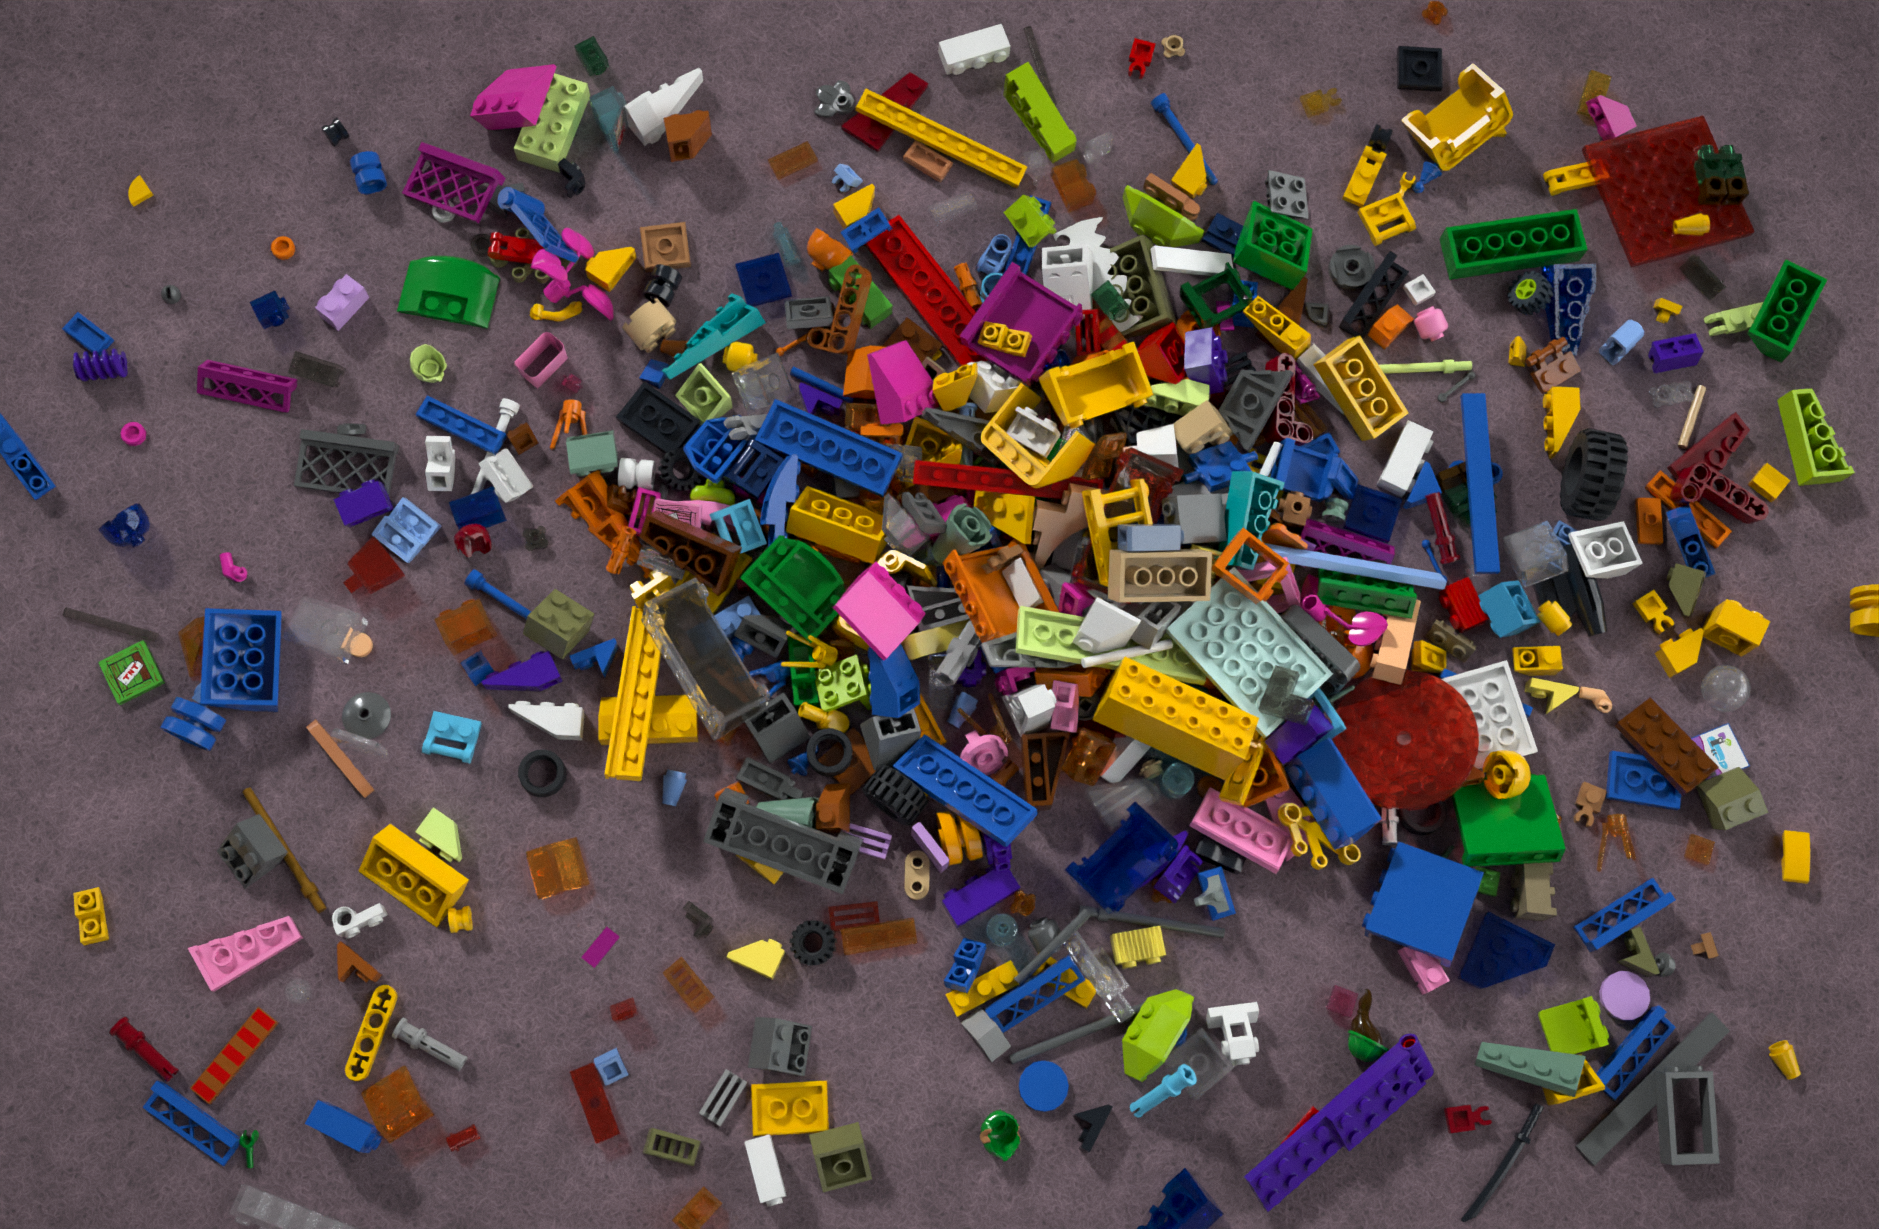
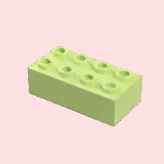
M554 73L536 126L522 127L514 146L517 160L560 173L558 163L563 158L566 159L590 98L588 83Z

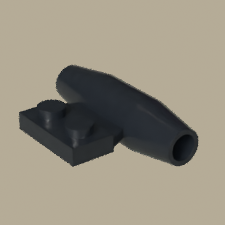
M1572 543L1562 546L1564 574L1552 573L1531 580L1539 607L1548 600L1551 603L1556 601L1569 617L1575 612L1577 613L1589 637L1607 632L1604 602L1597 579L1586 577Z

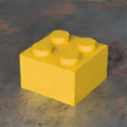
M1726 599L1709 612L1702 627L1704 631L1703 637L1742 657L1760 645L1770 621L1758 612L1743 608L1739 602Z

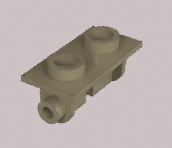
M1436 620L1425 637L1465 663L1476 650V645L1473 644L1474 641L1469 640L1461 633L1457 636L1454 635L1455 629L1444 623L1443 620L1441 622Z

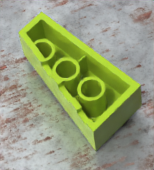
M1029 62L1007 73L1003 96L1052 164L1075 151L1077 141L1075 134L1072 130H1069Z

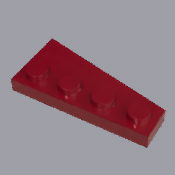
M909 72L881 94V96L911 110L928 88L929 83ZM859 112L841 126L842 130L876 152L880 151L895 131Z
M1736 412L1732 413L1670 464L1667 469L1676 480L1684 468L1700 462L1709 465L1719 472L1725 467L1727 460L1739 447L1750 429ZM1694 471V475L1698 479V474ZM1700 496V498L1697 500L1698 503L1701 501L1703 496Z

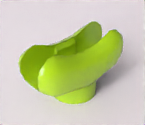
M706 479L705 486H696L690 492L691 501L700 500L730 506L735 505L734 493L730 489L724 488V481L722 480L715 484Z

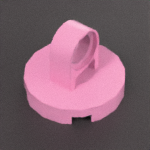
M976 730L965 735L969 744L963 749L960 756L961 759L987 776L1002 767V760L1004 756H1008V750L1000 737L995 735H983L980 737Z

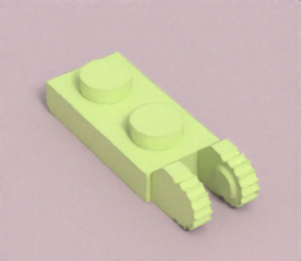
M1763 302L1706 316L1704 318L1706 324L1720 320L1722 322V326L1714 327L1708 331L1710 337L1750 329Z

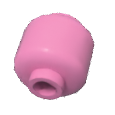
M1432 306L1417 313L1418 317L1414 320V324L1422 339L1430 338L1432 342L1444 336L1443 332L1447 330L1448 323L1441 309H1435Z

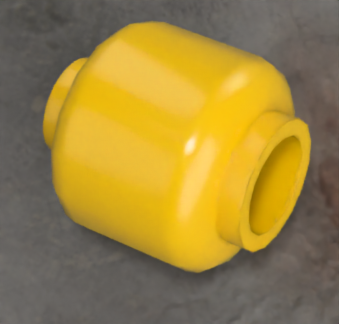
M734 341L730 346L725 347L723 364H726V368L729 371L747 374L751 367H756L758 354L754 353V348L751 344Z

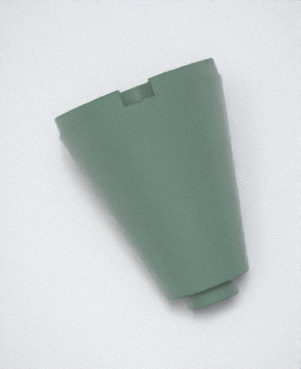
M963 503L957 505L951 511L946 520L947 527L945 533L938 535L932 547V554L936 561L942 563L952 550H956L958 555H963L988 543L992 538V534L990 535L992 526L987 516L975 506L973 508L966 507L967 504Z
M808 797L759 802L757 806H754L817 830L816 804L819 798Z

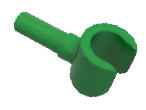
M247 1130L240 1137V1145L246 1151L247 1168L254 1167L253 1145L259 1138L257 1130L253 1131L251 1140L247 1137Z

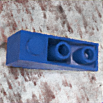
M1687 504L1666 512L1686 566L1706 572L1705 578L1715 575L1714 567L1690 505Z

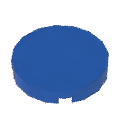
M1038 1061L1024 1069L1020 1076L1018 1087L1020 1097L1027 1106L1036 1111L1046 1112L1056 1109L1063 1103L1068 1094L1069 1084L1067 1076L1061 1067L1053 1062Z

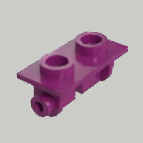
M1295 362V398L1297 401L1303 404L1320 399L1319 394L1316 392L1315 384L1311 383L1305 374L1302 375L1301 369Z

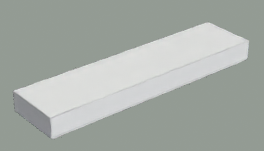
M1153 246L1151 248L1154 270L1214 276L1224 271L1225 263L1227 262L1233 268L1231 254Z

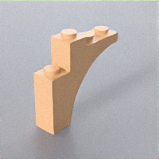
M1069 483L1068 491L1064 490L1061 504L1036 500L1032 529L1035 530L1032 537L1034 549L1033 552L1029 553L1038 571L1044 567L1051 553L1061 542L1072 534L1089 527L1081 491L1098 488ZM1100 489L1102 495L1114 492ZM1127 499L1105 504L1103 507L1105 517L1108 519L1124 515Z

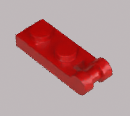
M493 232L490 236L491 246L488 248L487 255L492 259L532 264L535 254L544 248L536 239L504 236L501 233ZM500 247H507V250L501 249Z

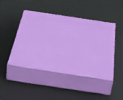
M918 822L912 827L911 836L938 871L942 873L948 867L949 858L921 822Z

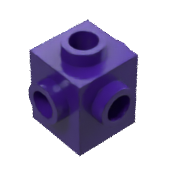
M981 650L977 651L973 663L965 667L957 679V684H962L963 687H975L976 684L981 683L982 676H986V662H981Z

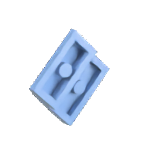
M402 497L391 514L384 516L371 535L405 562L410 563L442 526L407 498Z

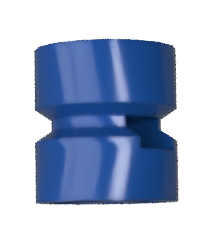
M361 152L350 159L358 192L368 195L386 188V178L384 171L381 170V161L376 152Z

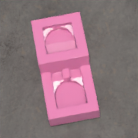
M1054 680L1052 692L1057 703L1054 704L1055 709L1052 715L1051 728L1077 732L1079 711L1078 684Z

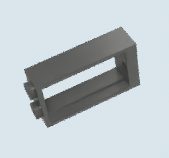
M1664 1066V1071H1654L1660 1162L1669 1165L1720 1164L1713 1071H1704L1703 1066H1687V1071H1679V1066ZM1672 1079H1699L1704 1152H1677Z

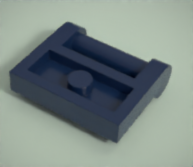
M750 439L746 450L731 470L726 471L723 477L729 483L738 486L758 500L769 486L773 475L784 459L757 441ZM754 453L760 454L743 478L739 477V473Z

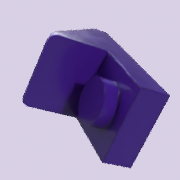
M802 382L800 383L799 394L807 413L814 415L817 408L820 407V410L827 415H840L843 409L842 400Z

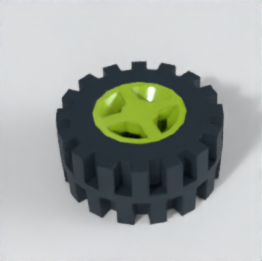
M1527 271L1524 272L1523 276L1521 274L1517 276L1518 279L1513 280V286H1509L1508 289L1510 291L1508 293L1509 302L1524 315H1533L1534 312L1537 314L1541 308L1544 310L1546 308L1545 304H1549L1551 301L1549 297L1553 296L1551 291L1553 288L1548 280L1535 271L1530 273Z

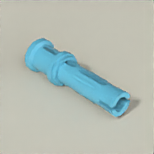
M1182 1064L1178 1067L1177 1072L1163 1077L1160 1085L1131 1103V1112L1138 1109L1139 1111L1134 1113V1116L1140 1118L1168 1097L1180 1095L1182 1089L1196 1084L1197 1079L1194 1071L1188 1065Z

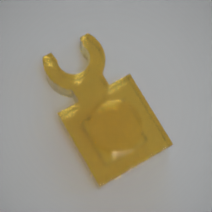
M1337 88L1329 89L1327 94L1324 95L1320 89L1300 96L1299 100L1307 117L1310 118L1328 112V105L1338 106L1342 99H1333L1331 95L1336 94Z

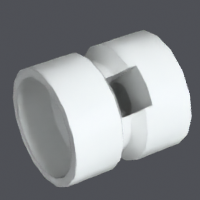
M621 458L618 486L624 485L626 488L632 489L634 485H637V487L653 490L656 469L655 461L641 460L637 463L635 459Z

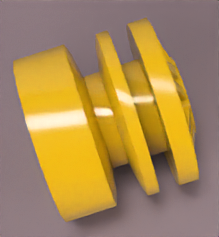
M1879 584L1854 587L1850 590V599L1852 600L1850 601V608L1855 610L1850 613V631L1858 635L1879 637Z

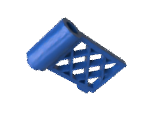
M505 187L500 191L497 199L500 208L516 214L547 252L576 263L579 259L578 255L565 244L562 236L543 215L545 206L541 200L511 187Z

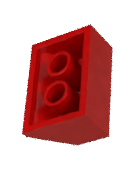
M1173 321L1151 332L1137 348L1147 376L1175 385L1180 383L1185 376V341Z

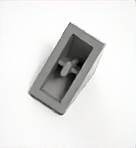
M980 1007L961 1022L991 1062L1011 1047L998 1025Z

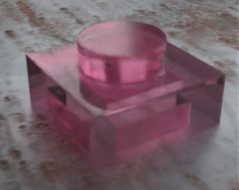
M1334 985L1326 1009L1350 1018L1358 993Z

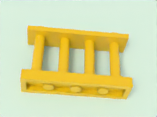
M1144 479L1130 480V489L1104 495L1100 493V489L1081 491L1100 586L1108 587L1110 550H1120L1117 549L1118 541H1110L1109 529L1117 527L1118 524L1138 522V524H1153L1148 502L1149 489ZM1130 498L1134 499L1136 512L1108 519L1105 517L1103 509L1105 504Z

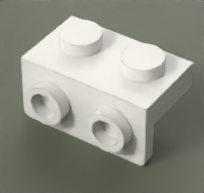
M1017 406L1015 411L1018 414L1007 430V433L1020 444L1047 458L1061 435L1056 429L1057 424L1048 418H1045L1044 421L1037 417L1038 414L1028 407L1022 409Z
M503 449L495 456L485 458L479 463L483 476L488 481H491L495 487L496 495L501 500H504L505 503L516 500L533 487L508 449Z

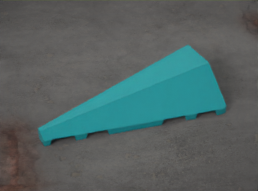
M731 293L727 297L729 302L726 306L716 309L717 315L710 321H706L686 343L687 349L682 355L677 353L674 356L675 362L668 368H664L662 370L663 374L670 380L765 324L766 322L758 309L747 305L741 296Z

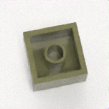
M554 589L527 616L523 635L563 660L590 631L594 613L557 589Z

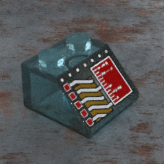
M611 86L589 97L593 118L615 154L619 152L628 126L625 111L627 103L621 92L617 93L614 86Z

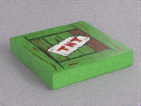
M144 640L98 662L119 705L165 683Z

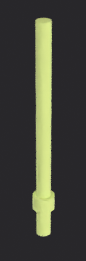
M1452 359L1434 363L1379 365L1384 374L1443 371L1446 374L1454 373V371L1472 370V362H1454Z

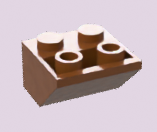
M696 110L683 115L672 114L669 117L663 118L671 162L694 159L712 135L708 110Z

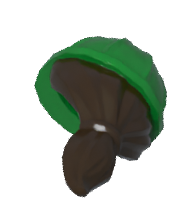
M1365 989L1364 995L1359 999L1357 1015L1351 1022V1030L1347 1032L1349 1034L1348 1047L1351 1054L1363 1062L1374 1061L1381 1057L1384 1052L1387 1053L1390 1050L1383 1046L1381 1034L1369 1019V1012L1372 1006V993L1369 989Z

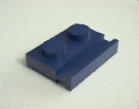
M1217 213L1202 242L1223 253L1231 254V257L1234 258L1243 225Z

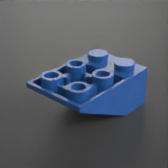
M901 643L884 661L869 646V682L871 683L870 705L872 706V715L899 718L920 704L919 679Z

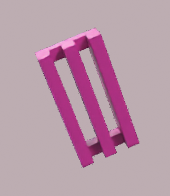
M638 487L628 527L636 531V536H640L650 497L653 496L655 499H660L661 493ZM645 494L638 528H634L641 496Z

